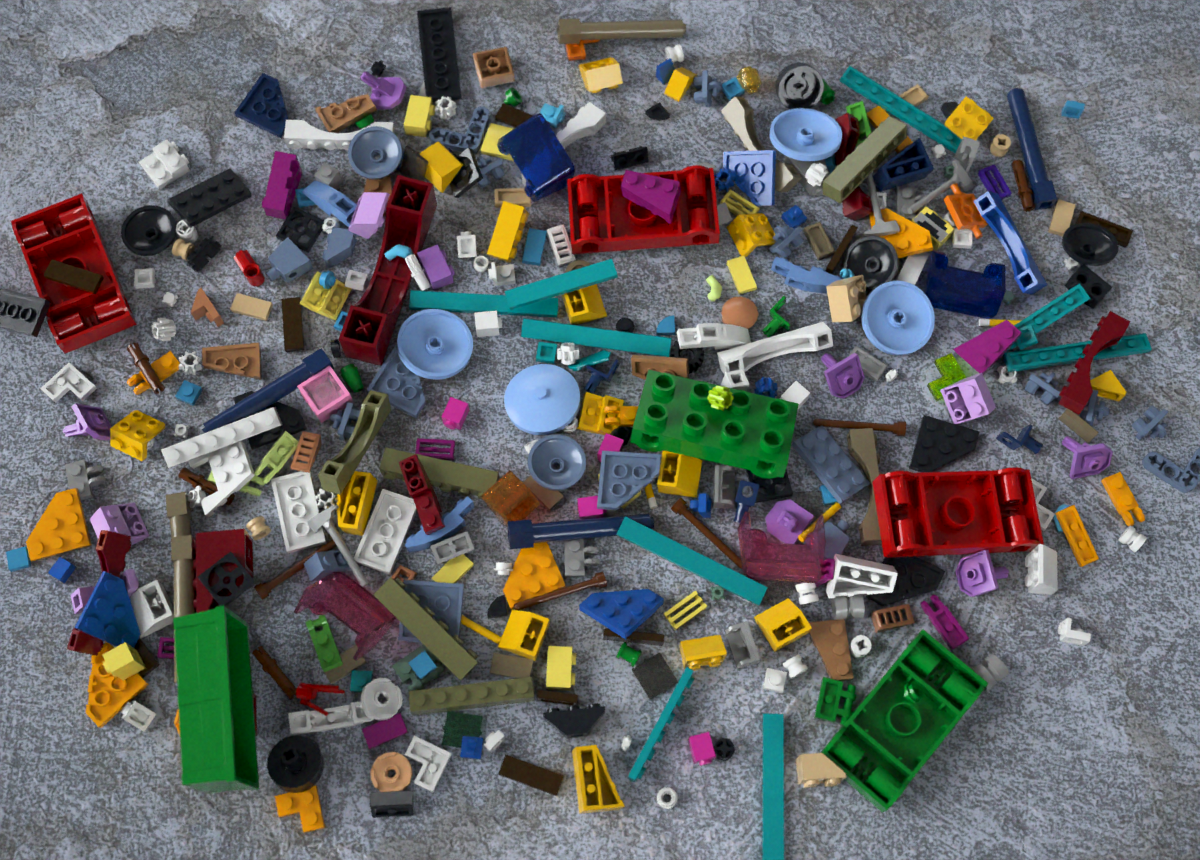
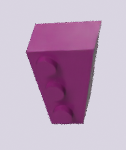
M275 151L266 194L262 200V208L266 216L286 220L290 213L296 195L295 190L298 189L303 174L298 158L294 154Z
M626 170L621 184L622 195L671 224L681 193L680 181Z
M1005 320L953 350L977 372L984 375L1022 335V332L1008 320Z

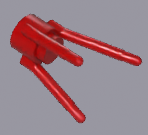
M301 682L297 687L296 697L301 699L300 704L307 705L327 716V711L313 704L310 700L315 699L317 692L344 694L345 690H340L339 686Z

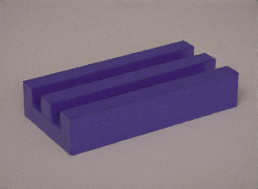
M995 164L978 171L977 174L987 191L998 193L1001 200L1011 196L1012 192ZM997 182H998L999 186L1001 187V189H1002V191H1003L1004 193H1002L1001 190L999 189V187H998V185H997Z

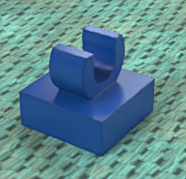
M797 205L784 212L781 216L789 228L792 227L794 229L807 221V217Z
M707 493L699 494V501H690V509H693V512H698L703 518H711L712 499Z
M462 736L460 757L481 760L484 739Z

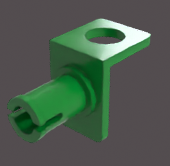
M785 296L770 310V317L773 320L762 329V332L765 335L767 334L768 338L772 337L780 327L787 331L790 330V324L777 314L778 310L786 303Z

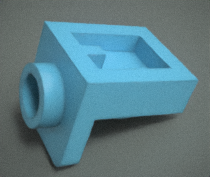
M545 103L537 117L550 122L552 127L557 128L558 124L562 123L565 118L564 106L560 104L556 108Z

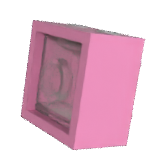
M330 365L297 386L301 395L321 423L328 420L331 414H337L338 410L345 409L347 402L354 403L350 393Z

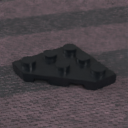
M249 391L233 397L235 404L254 392ZM278 401L262 410L265 411L276 407L282 426L247 438L251 449L253 450L277 441L285 431L293 435L307 430L300 410Z
M924 415L909 469L921 473L933 472L935 469L973 452L976 448L979 431Z
M916 556L886 557L883 559L882 564L894 566L898 573L893 592L866 595V598L886 606L935 591L945 571Z

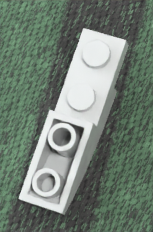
M703 323L697 324L696 328L677 330L680 349L713 346L715 350L731 349L751 343L748 329L736 325Z

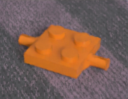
M957 183L951 185L950 188L954 195H947L943 200L958 230L971 229L976 239L981 238L983 234L980 228L986 227L988 223L981 216L974 203V200H976L975 195L961 192Z

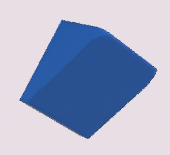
M671 58L656 68V78L663 85L669 82L675 69Z
M59 557L48 574L65 584L76 569V566Z

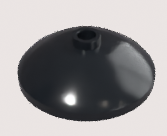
M156 205L140 207L130 213L123 222L121 228L122 241L134 254L140 256L159 254L166 250L174 241L177 233L176 221L173 215L163 207Z
M1080 223L1073 225L1064 232L1062 237V246L1067 255L1076 262L1088 266L1108 264L1116 257L1119 249L1115 236L1107 229L1095 224Z
M866 236L855 241L848 248L843 261V269H850L855 276L863 275L866 283L865 291H873L876 287L892 281L897 274L899 266L898 254L893 245L878 236ZM876 262L877 266L872 269L871 264Z

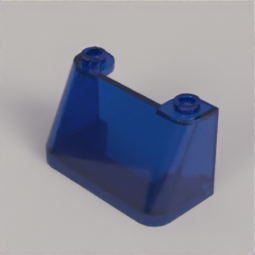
M541 113L530 117L498 140L497 147L500 153L510 154L526 179L524 190L533 202L568 187L567 179L573 178L575 167Z
M932 250L924 291L932 307L986 319L995 317L1006 292L1005 265L998 263L988 264L983 273L947 266L948 256L945 253Z

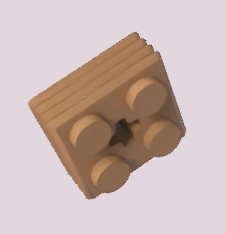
M507 47L473 53L481 88L515 81Z

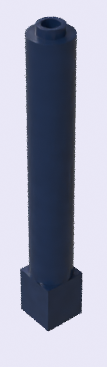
M1014 88L1007 94V100L1031 184L1032 200L1035 205L1034 210L1052 208L1057 201V196L1052 180L1049 181L1025 92L1023 89Z
M320 348L302 359L303 363L203 423L205 427L202 431L206 433L259 413L298 389V385L329 365L334 370L332 362L323 349Z
M649 513L543 523H532L531 520L508 521L510 549L532 548L534 543L617 536L616 534L625 516L650 529H654V519L650 517Z

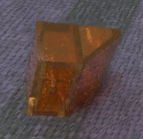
M510 470L481 496L501 524L507 528L508 521L524 520L540 505L531 490Z

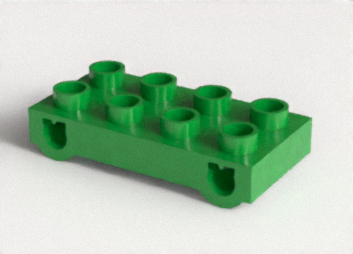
M648 369L632 428L630 443H634L641 449L649 452L665 450L747 469L761 478L784 477L789 459L798 403L730 388V392L733 393L732 396L734 397L732 405L728 409L718 410L712 408L707 399L708 392L717 385Z
M922 629L820 753H823L846 773L844 780L883 813L899 798L945 737L981 695L988 682ZM916 683L919 685L923 693V697L919 702L912 703L905 698L904 686L906 684Z

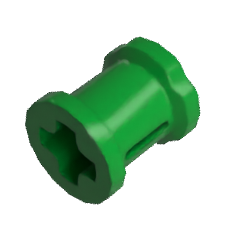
M624 642L616 658H622L634 667L642 651H637Z

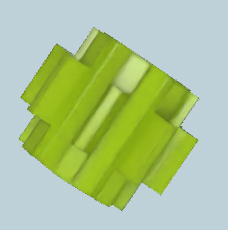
M717 385L708 392L707 399L712 408L724 410L732 405L734 397L732 396L733 393L730 392V388Z

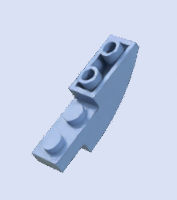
M316 180L302 191L329 216L333 214L349 228L357 205L351 199L329 185Z
M777 256L771 268L772 271L786 277L784 284L814 293H827L826 286L834 281L842 280L840 276L832 275L823 268L812 266L811 270L807 271L803 266L794 265L787 259Z
M468 496L464 500L460 499L450 513L447 512L442 516L445 527L427 535L423 526H421V530L418 533L412 534L407 538L405 544L407 551L410 553L431 548V545L449 539L466 526L463 517L474 508L473 501Z

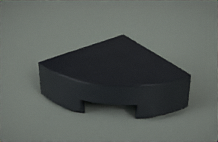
M660 102L645 110V114L653 120L662 121L670 118V114Z
M333 339L330 341L331 352L334 358H339L341 356L340 342L338 339Z
M618 427L610 435L623 439L625 446L632 434V427Z
M505 595L497 597L491 603L487 612L488 619L508 616Z

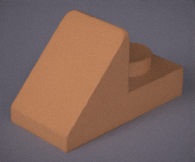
M198 289L191 310L193 318L198 320L206 315L210 323L214 321L217 327L224 324L203 289Z

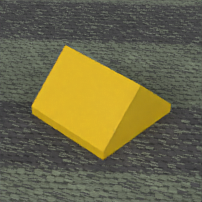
M438 141L418 154V170L441 193L445 191L463 166Z

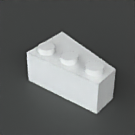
M835 554L834 577L828 581L825 590L828 598L845 595L849 597L865 593L869 595L893 592L898 574L894 566Z

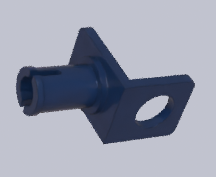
M616 359L607 375L587 365L586 369L591 374V377L584 390L595 394L601 380L610 383L620 365L619 360Z
M1031 424L1022 429L1017 439L1007 432H1002L996 437L997 440L1012 450L1023 445L1034 454H1037L1041 450L1040 447L1043 446L1042 443L1029 436V432L1033 427Z
M744 480L740 481L734 500L738 506L733 521L746 524L749 507L755 505L759 484ZM745 486L753 488V495L751 497L743 496L742 489Z

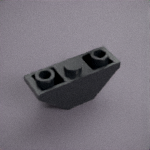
M599 703L589 704L588 708L580 709V706H570L568 710L560 711L559 708H551L546 713H543L544 721L565 738L584 737L591 732L605 714V706H600Z

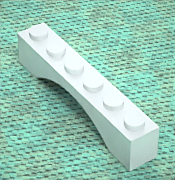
M590 102L585 107L582 106L575 118H571L563 131L560 130L555 139L545 146L544 151L534 158L533 163L523 170L522 184L531 188L537 195H540L550 184L552 166L561 151L580 138L595 135L606 123V113Z
M286 120L284 140L287 148L348 150L351 140L361 130L350 133H330L319 130L304 120ZM374 122L368 126L384 127L395 134L393 122Z
M820 322L718 352L720 370L724 374L725 372L741 369L746 372L754 365L776 356L795 352L819 351L832 347L833 339L831 329L824 322Z
M276 407L161 449L168 468L282 426V422Z

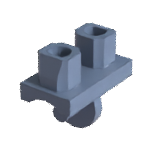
M708 70L702 71V76L694 78L695 88H702V91L694 92L696 104L705 103L706 107H712V96H717V93L722 91V84L717 82V79L709 77Z
M482 156L477 157L479 168H482L480 171L483 179L477 183L481 188L491 183L487 177L488 174L492 173L495 180L505 175L501 159L487 166L488 163L492 162L490 157L486 159Z
M786 225L783 228L776 226L774 228L775 235L773 236L776 242L768 249L771 253L777 252L781 258L788 257L792 251L787 245L791 243L793 247H797L803 242L799 234L802 232L800 226L796 229L788 228Z
M1042 372L1039 377L1044 379L1045 382L1031 374L1028 378L1029 382L1024 389L1031 395L1038 388L1043 390L1044 394L1039 400L1046 405L1057 399L1060 393L1049 385L1050 383L1056 387L1059 383L1053 379L1055 376L1054 372L1050 376Z
M1093 390L1086 404L1088 411L1082 410L1078 415L1091 426H1093L1095 414L1097 415V420H1102L1103 416H1108L1110 413V409L1105 407L1106 402L1100 401L1099 405H1097L1099 397H1097L1098 390Z
M347 402L344 414L342 410H338L337 414L330 415V421L334 422L332 428L338 429L339 427L337 433L340 436L339 440L345 441L346 438L351 437L355 426L350 425L351 420H358L360 409L355 408L353 403Z
M1153 405L1149 407L1143 415L1151 422L1148 424L1143 418L1139 417L1131 425L1138 432L1135 437L1140 441L1150 430L1152 431L1150 437L1153 439L1156 436L1159 438L1165 437L1167 425L1164 422L1158 424V422L1168 411L1163 409L1160 412Z

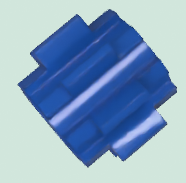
M720 169L719 173L714 174V179H716L715 186L718 187L719 191L725 190L728 192L729 187H734L732 180L735 179V175L731 174L729 169H726V171ZM726 178L727 181L721 182V179Z
M762 377V379L755 382V394L772 398L777 396L778 386L772 378Z

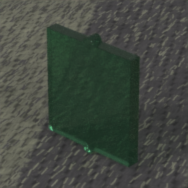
M447 711L445 726L442 727L444 730L442 746L461 748L462 736L480 737L482 735L483 716Z

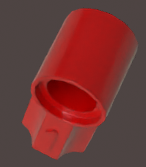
M248 250L237 252L233 258L249 284L254 287L262 285L265 277Z

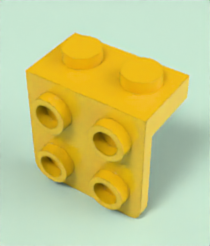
M966 96L944 122V125L960 139L965 136L976 140L994 118L989 112L980 108L974 100Z
M763 213L738 214L726 227L741 256L747 257L757 246H769L776 242L773 239L775 233L768 218Z
M134 410L110 428V446L143 461L147 458V443L165 429V423L138 410Z

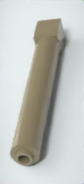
M559 19L557 33L559 44H579L580 40L682 38L683 34H686V24L682 20L580 22V19Z
M180 492L165 495L171 537L191 535L190 520H192V513L188 494Z
M192 535L171 537V561L174 563V618L195 613L193 606L195 598L193 560L196 559V552L193 550V540L195 538ZM174 632V683L177 684L176 651H175V632Z

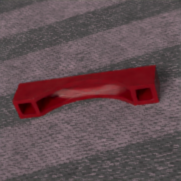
M849 113L834 119L842 130L841 145L835 153L836 166L840 165L847 155L855 150L860 136L858 118ZM859 186L842 202L844 216L853 221L873 213L870 196L865 194Z
M1111 311L1106 317H1101L1097 324L1100 327L1099 330H1094L1090 337L1092 343H1087L1082 351L1084 357H1080L1074 366L1077 368L1076 372L1072 371L1067 379L1069 385H1064L1059 393V396H1061L1059 405L1078 415L1081 413L1093 393L1090 383V368L1093 358L1100 351L1117 345L1131 321Z
M101 530L95 550L100 560L102 572L105 571L120 578V574L126 566V561H124L126 553L131 548V536ZM73 628L67 650L98 656V652L102 650L103 641Z

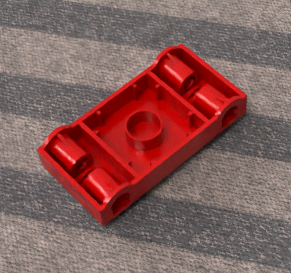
M694 165L677 171L643 173L680 181L681 193L671 224L622 195L621 184L624 175L598 177L593 174H581L572 179H567L572 254L719 243L720 231L713 168Z
M83 194L76 195L11 221L13 232L23 252L40 298L51 301L46 314L47 322L57 345L65 354L137 325L90 205ZM53 259L100 274L104 279L97 293L93 294L47 279L43 275Z
M1013 467L992 471L926 473L894 471L879 474L872 481L884 558L975 554L983 550H989V553L1031 552L1039 544L1044 545L1030 469L1024 470L1023 468Z

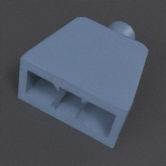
M287 237L268 257L272 268L265 274L272 282L281 276L288 283L312 270L313 267L308 257Z
M842 519L836 526L827 521L811 534L802 546L821 561L828 558L834 559L835 554H842L850 540L845 534L850 526Z

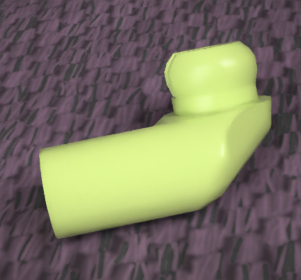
M711 275L706 279L711 287V292L708 293L707 297L710 301L714 302L721 297L722 286L714 275Z

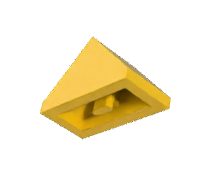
M684 67L674 69L664 94L679 102L693 84L694 78L697 75Z
M1111 370L1090 380L1092 390H1098L1097 396L1119 402L1126 395V390Z

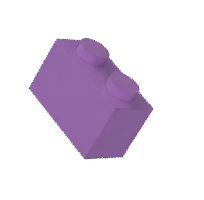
M438 244L417 253L422 268L425 269L424 273L433 291L454 283V270L451 264L447 265L446 260L448 259L445 251H440Z

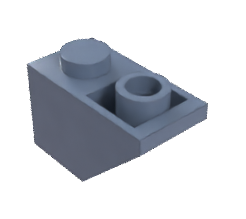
M333 227L332 232L327 237V250L324 249L323 260L327 268H332L353 255L357 241L355 233L348 231V229Z
M340 550L316 552L304 563L310 581L328 579L351 569Z

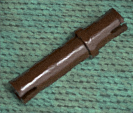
M1020 159L1015 160L1011 163L1018 187L1017 194L1021 199L1023 211L1029 212L1035 209L1032 200V189L1028 185L1023 161Z
M133 343L135 348L130 344L127 350L133 357L135 366L139 367L151 386L154 394H159L158 388L160 392H163L165 386L150 365L148 356L144 355L138 343Z
M186 467L182 468L178 475V478L190 483L193 488L196 489L197 486H200L201 490L209 495L218 491L217 485L206 480L205 476L197 475ZM231 494L227 498V502L225 504L230 505L233 502L235 495Z
M259 646V650L255 649L252 655L263 666V671L268 672L287 695L288 699L292 700L294 695L296 697L297 688L277 665V660L275 658L272 659L263 646Z

